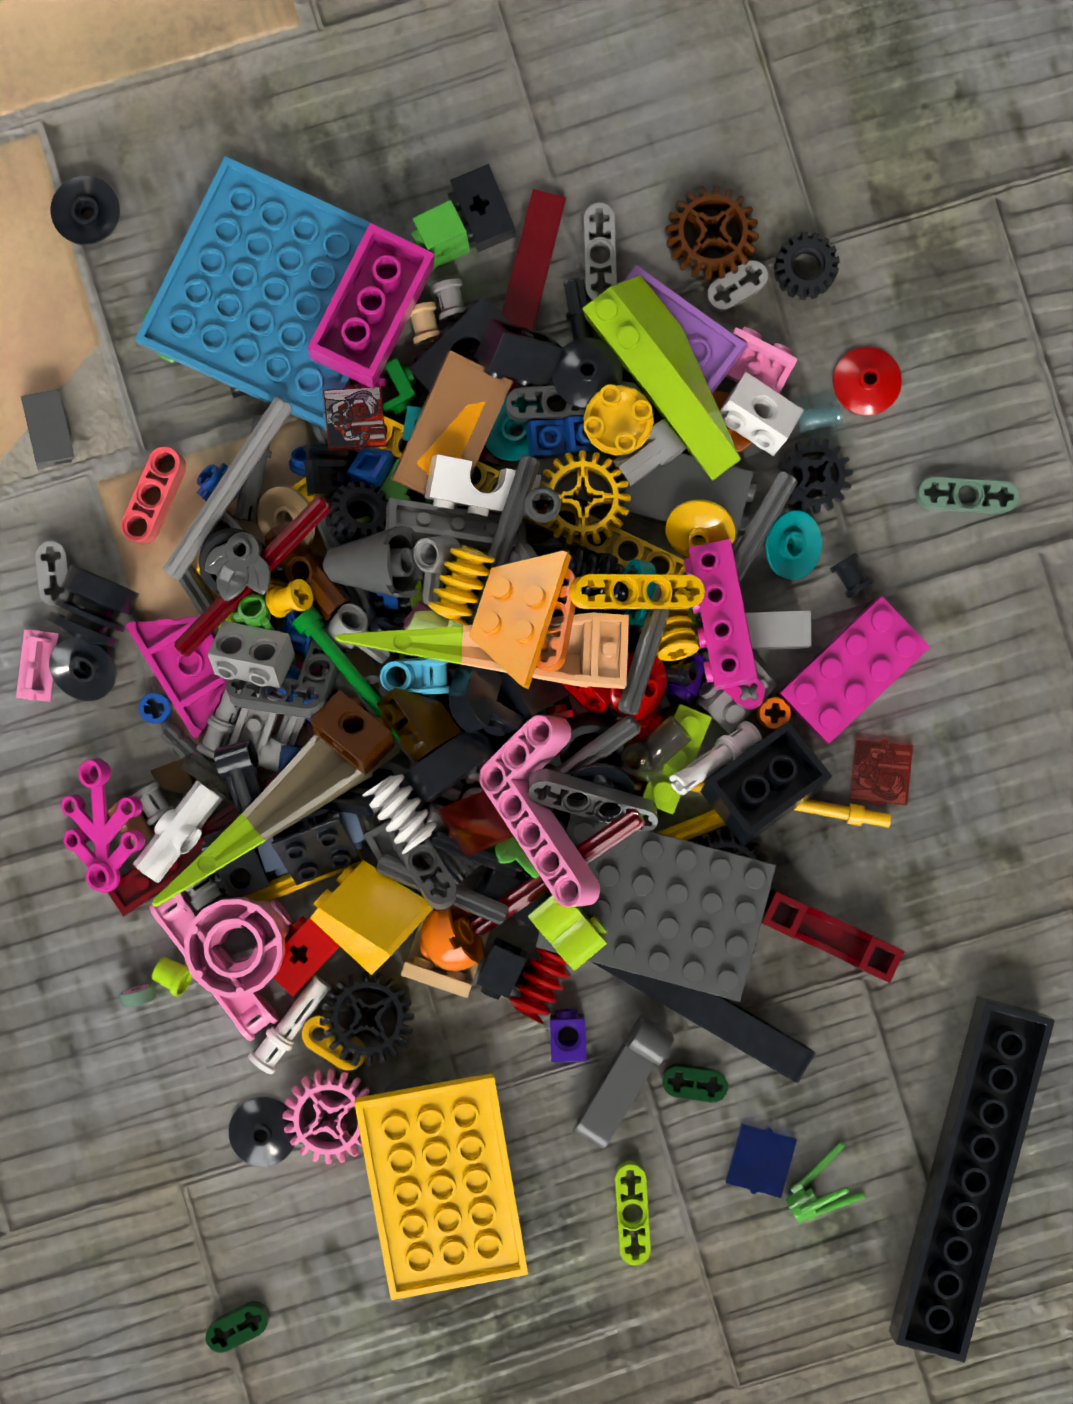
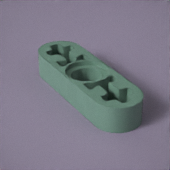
M930 477L918 485L916 500L921 507L928 510L1003 514L1016 507L1019 502V491L1014 484L1008 481ZM931 484H933L936 491L947 492L950 490L949 485H953L950 492L951 504H947L949 497L946 496L936 498L934 503L930 502V496L924 495V491L931 488ZM962 486H970L975 490L976 500L972 505H965L960 502L958 492ZM1001 489H1004V495L1010 496V501L1005 502L1003 507L1000 506L999 500L988 499L985 501L986 506H982L985 494L994 495L999 493Z

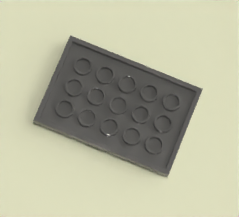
M571 813L566 833L576 847L608 824ZM652 831L632 833L587 864L600 884V895L595 903L583 906L581 909L589 919L595 915L608 930L604 935L608 940L607 944L587 961L740 1002L773 880L775 864ZM539 931L536 947L558 953Z

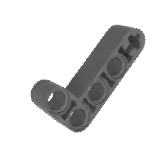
M643 1015L639 1016L580 1114L573 1132L602 1149L607 1146L655 1064L659 1066L669 1052L674 1041L672 1032Z

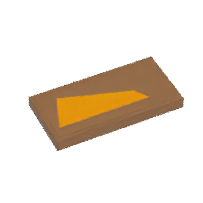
M451 350L448 351L391 480L425 496L432 456L437 454L472 461L471 477L513 381L505 377L503 379L494 378L484 372L483 366Z

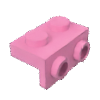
M736 327L732 334L746 343L748 347L725 377L738 383L744 373L747 372L780 394L798 360L792 356L793 351L779 343H774L772 346L762 341V335L753 329L744 327L741 330Z

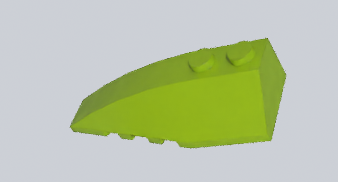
M641 275L609 287L582 308L589 325L600 339L613 349L619 357L622 367L662 418L666 419L712 481L741 460L683 328Z

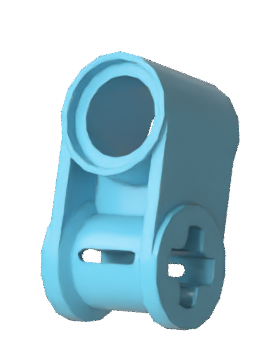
M424 657L392 661L387 663L381 670V684L388 691L396 687L419 694L449 693L450 686L447 685V663L449 662ZM397 667H401L406 672L407 678L404 685L398 683L395 679L394 673Z

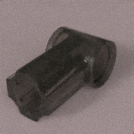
M669 716L641 743H633L627 746L621 754L620 764L623 770L637 779L647 783L653 782L662 774L664 765L692 739L687 730L674 717ZM646 757L644 765L639 768L640 761Z

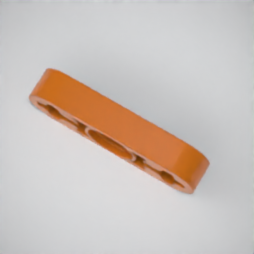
M569 568L565 575L569 585L562 586L560 598L566 604L557 601L554 609L563 612L564 620L560 626L548 628L547 634L552 636L551 648L556 652L555 657H549L548 662L539 656L536 665L545 672L559 670L564 665L567 657L576 607L570 599L569 588L573 580L577 578ZM545 637L541 652L548 651L550 640Z

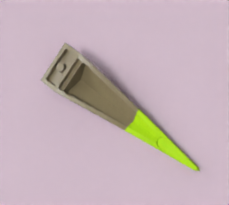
M353 727L347 733L355 734L361 731L362 728ZM314 734L266 789L200 856L153 899L152 904L154 907L160 906L373 776L372 773L400 753L399 746L394 742L395 747L365 776Z

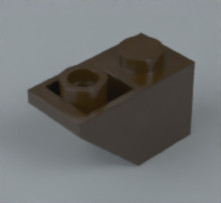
M395 687L377 703L383 719L391 725L399 737L403 749L411 755L415 763L433 753L461 732L442 702Z

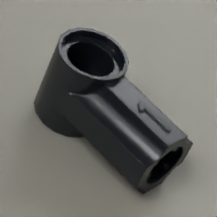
M251 740L219 747L214 751L216 768L220 776L227 780L237 813H243L264 791L257 771L259 767L258 754Z

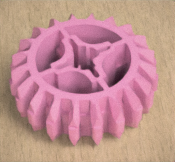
M330 1068L327 1073V1079H325L321 1070H316L314 1073L315 1083L307 1075L304 1076L301 1080L304 1088L295 1085L291 1090L297 1098L288 1097L285 1101V1104L293 1110L285 1111L283 1119L293 1122L286 1125L284 1130L286 1133L296 1132L290 1143L293 1146L299 1142L304 1144L300 1150L301 1155L304 1156L309 1149L314 1151L312 1156L313 1162H317L320 1155L325 1154L326 1164H331L334 1154H336L338 1160L342 1163L347 1158L346 1150L350 1155L356 1157L359 1153L356 1144L362 1147L359 1125H357L355 1132L350 1135L346 1130L348 1126L344 1120V1115L355 1106V1098L367 1096L370 1093L369 1087H364L360 1091L357 1089L361 1081L359 1077H356L352 1084L347 1082L348 1071H343L340 1079H337L335 1069ZM334 1090L343 1093L348 1098L345 1097L342 1100L334 1101L326 1093L322 1094L320 1091ZM311 1097L314 1101L313 1107L316 1111V1118L306 1126L303 1108L306 1099ZM340 1110L335 1120L328 1119L320 1123L326 1111L330 1114ZM320 1132H328L335 1139L339 1138L340 1141L328 1142L317 1138L315 1135Z

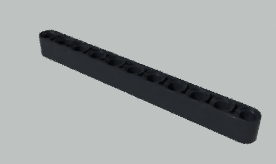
M486 867L473 891L497 901L524 882ZM546 892L512 916L538 930L528 915L549 897V893ZM593 963L796 1083H799L816 1054L811 1048L727 998Z

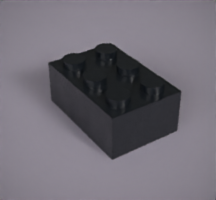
M788 721L708 778L700 792L741 845L745 846L822 790L833 776Z

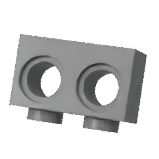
M228 621L222 622L207 653L215 675L227 680L239 679L252 682L261 687L272 686L277 688L281 687L295 656L288 633Z

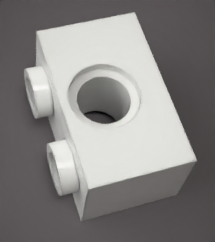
M747 372L744 373L732 389L720 409L721 416L728 428L736 431L772 456L789 438L804 411Z

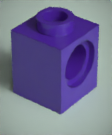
M573 1008L558 1009L557 1015H550L551 1062L587 1061L585 1015L578 1014V1010ZM565 1026H571L577 1030L578 1036L572 1042H564L558 1036L560 1029Z

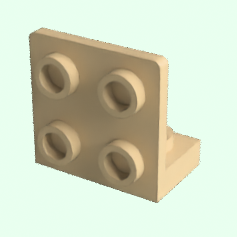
M422 921L418 926L401 976L467 998L479 963L464 970L447 971L435 965L431 959H426L419 946V941L422 940ZM490 931L482 935L484 947Z

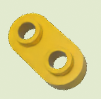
M324 1016L312 1017L304 1024L302 1029L303 1043L308 1049L344 1071H352L363 1063L364 1056H360L357 1066H353L351 1060H340L339 1055L343 1049L340 1045L335 1050L330 1051L328 1047L335 1041L334 1036L322 1041H317L313 1038L312 1032L314 1029L322 1028L324 1031L331 1029L330 1025L323 1026L319 1024L320 1018ZM356 1036L349 1040L355 1045L365 1047L363 1042Z

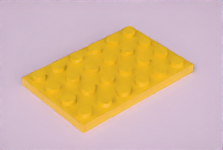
M494 1073L355 1098L354 1104L391 1300L528 1275Z

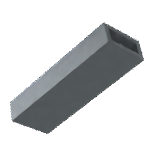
M597 452L600 454L597 464L602 466L608 458L613 463L620 455L615 456L604 452ZM587 453L585 461L592 462L594 453ZM681 453L665 466L659 465L632 487L628 485L626 489L619 491L620 494H629L631 496L629 502L619 503V505L629 509L627 516L666 526L668 516L678 505L697 499L712 501L725 508L732 516L736 527L735 541L737 535L743 536L749 516L743 515L746 501L751 503L753 501L757 482L751 481L753 471L733 466L712 481L693 456ZM579 454L572 455L574 462H578ZM565 456L541 457L537 475H541L540 481L550 483V480L543 475V471L549 469L556 473L557 470L553 465L555 459H558L563 466L568 465ZM611 464V467L608 469L610 473H612L615 470L613 464ZM577 472L564 477L558 483L555 491L562 493V491L574 489L577 485ZM588 472V481L594 490L611 493L609 486L600 476ZM621 476L615 479L616 483L624 481ZM581 482V491H578V496L574 494L573 500L587 505V501L592 503L593 498L587 497L586 491H584V482ZM603 504V506H596L595 508L610 511L612 504Z

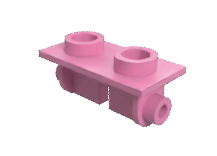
M24 629L16 698L51 702L54 680L49 669V659L51 652L58 645L59 633Z

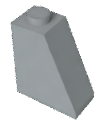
M811 611L746 613L753 650L804 649L811 646Z

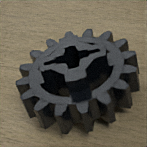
M810 438L807 447L801 441H798L795 444L796 453L791 450H787L784 453L788 462H779L777 468L791 476L792 469L794 468L793 471L798 474V486L794 488L790 495L789 506L798 502L800 503V511L805 512L808 506H811L813 513L819 514L821 505H824L830 511L834 508L832 499L839 503L845 499L840 491L851 489L852 485L844 480L853 474V470L844 469V465L850 459L849 457L841 459L838 457L841 449L840 446L830 450L828 449L829 440L825 439L820 446H817L815 438ZM819 454L823 457L820 460H809L806 456H803ZM823 465L824 467L820 471L821 474L818 476L819 481L816 480L805 487V484L809 481V472H813ZM832 465L836 470V484L831 479L830 467ZM809 492H819L822 496L825 495V497L818 499L805 496Z

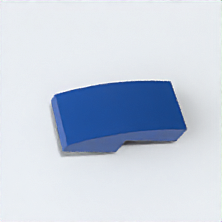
M584 416L567 417L563 420H535L526 423L528 452L531 457L565 456L569 452L572 455H578L581 450H584L586 454L602 451L595 447L584 431Z

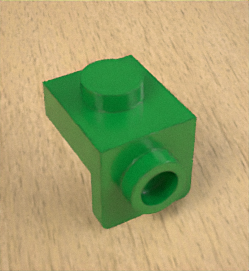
M396 358L386 363L385 367L400 396L384 403L382 406L387 416L394 414L395 417L406 414L407 406H413V403L417 402L418 399L411 387L417 382L408 364L401 367Z

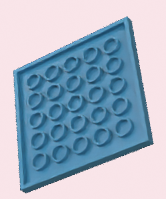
M224 156L135 338L136 343L268 404H271L276 397L281 398L291 405L292 411L290 414L327 430L328 421L324 391L346 390L351 378L311 360L308 345L370 222Z

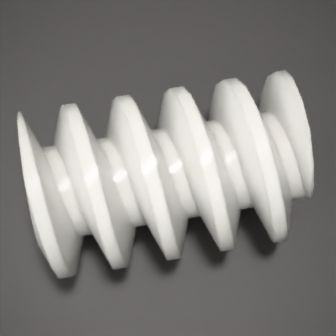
M399 774L389 776L362 796L375 795L369 806L371 809L383 807L377 818L379 820L391 818L386 831L399 830L394 842L395 844L408 843L402 851V854H405L431 836L437 823L435 821L423 822L429 812L427 809L415 811L421 800L418 797L407 799L413 788L411 786L400 788L399 785L404 779V775Z

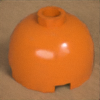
M454 905L443 910L433 909L423 920L421 927L422 940L419 941V946L423 956L428 960L431 959L435 965L447 971H460L480 963L479 960L485 956L482 935H476L466 920L472 914Z

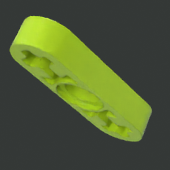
M625 1161L615 1171L619 1250L622 1259L627 1264L637 1266L645 1263L651 1253L647 1180L645 1170L639 1163ZM628 1170H633L635 1176H640V1179L634 1181L635 1195L621 1198V1194L628 1195L627 1182L621 1180V1177H625ZM637 1204L642 1208L643 1214L638 1221L630 1222L623 1217L622 1213L627 1205ZM623 1229L637 1230L638 1243L640 1246H644V1248L639 1249L638 1255H632L630 1249H625V1247L631 1246L630 1231L623 1233Z

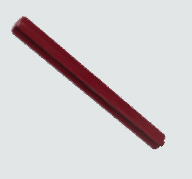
M316 496L260 554L268 562L271 572L331 511V506L325 499ZM246 586L231 601H225L220 595L175 641L174 646L178 652L185 657L190 656L236 609L239 602L253 590Z
M630 809L577 845L576 848L588 864L643 827L645 820L637 809ZM540 876L537 879L529 878L497 900L509 907L505 920L549 891ZM477 915L471 918L469 922L476 935H485L498 926V924Z

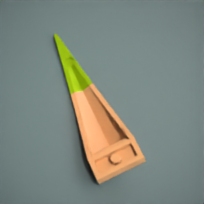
M594 612L574 615L564 665L554 672H545L536 666L533 678L585 688L592 686L624 689L627 686L629 615ZM564 616L552 617L549 628L560 626ZM472 625L343 633L335 636L338 642L507 673L469 637ZM546 634V637L550 640L548 651L541 652L540 656L548 662L549 657H555L556 652L551 648L552 636Z

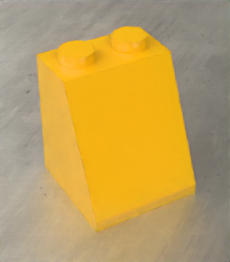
M363 860L356 869L349 865L336 879L340 886L333 893L327 888L313 903L318 909L310 919L372 975L400 947L434 908L429 906L424 898L399 882L379 874L375 867Z

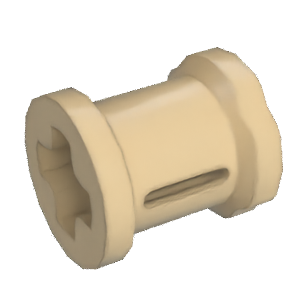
M435 302L416 304L410 315L416 335L413 338L415 345L429 344L439 340L442 330H439L434 314L436 310Z

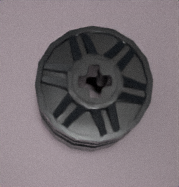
M70 565L62 586L75 595L74 599L69 601L56 598L54 604L68 610V613L64 616L50 611L47 620L56 624L64 633L93 645L98 644L117 648L120 640L106 633L108 627L121 632L125 630V627L120 622L112 618L114 612L131 615L140 594L94 573Z

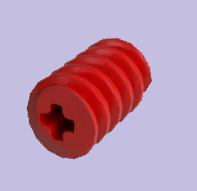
M536 947L535 950L541 956V960L529 959L528 962L534 968V972L522 971L521 974L528 983L526 985L516 983L515 988L521 995L520 997L510 995L508 1000L514 1005L516 1010L532 1020L544 1024L538 1014L548 1015L551 1012L545 1001L552 1003L557 1001L558 998L552 989L563 990L565 986L558 977L570 978L571 972L566 968L565 965L568 964L559 953Z

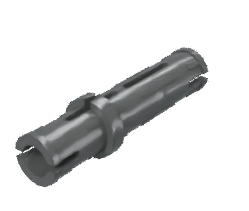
M253 416L251 433L262 418L261 416ZM270 444L240 488L233 518L256 522L257 507L267 458H271L272 451L269 450Z

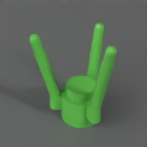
M265 594L248 595L239 602L238 612L233 615L236 623L276 631L270 623L271 613L266 606ZM294 656L293 661H292L293 664H295V663L297 662V659H296L295 656Z
M839 1142L800 1182L790 1187L793 1195L786 1198V1202L799 1223L807 1219L810 1221L818 1215L865 1198V1193L860 1192L836 1200L849 1193L848 1187L833 1191L819 1199L812 1188L807 1191L804 1189L845 1147L843 1142Z

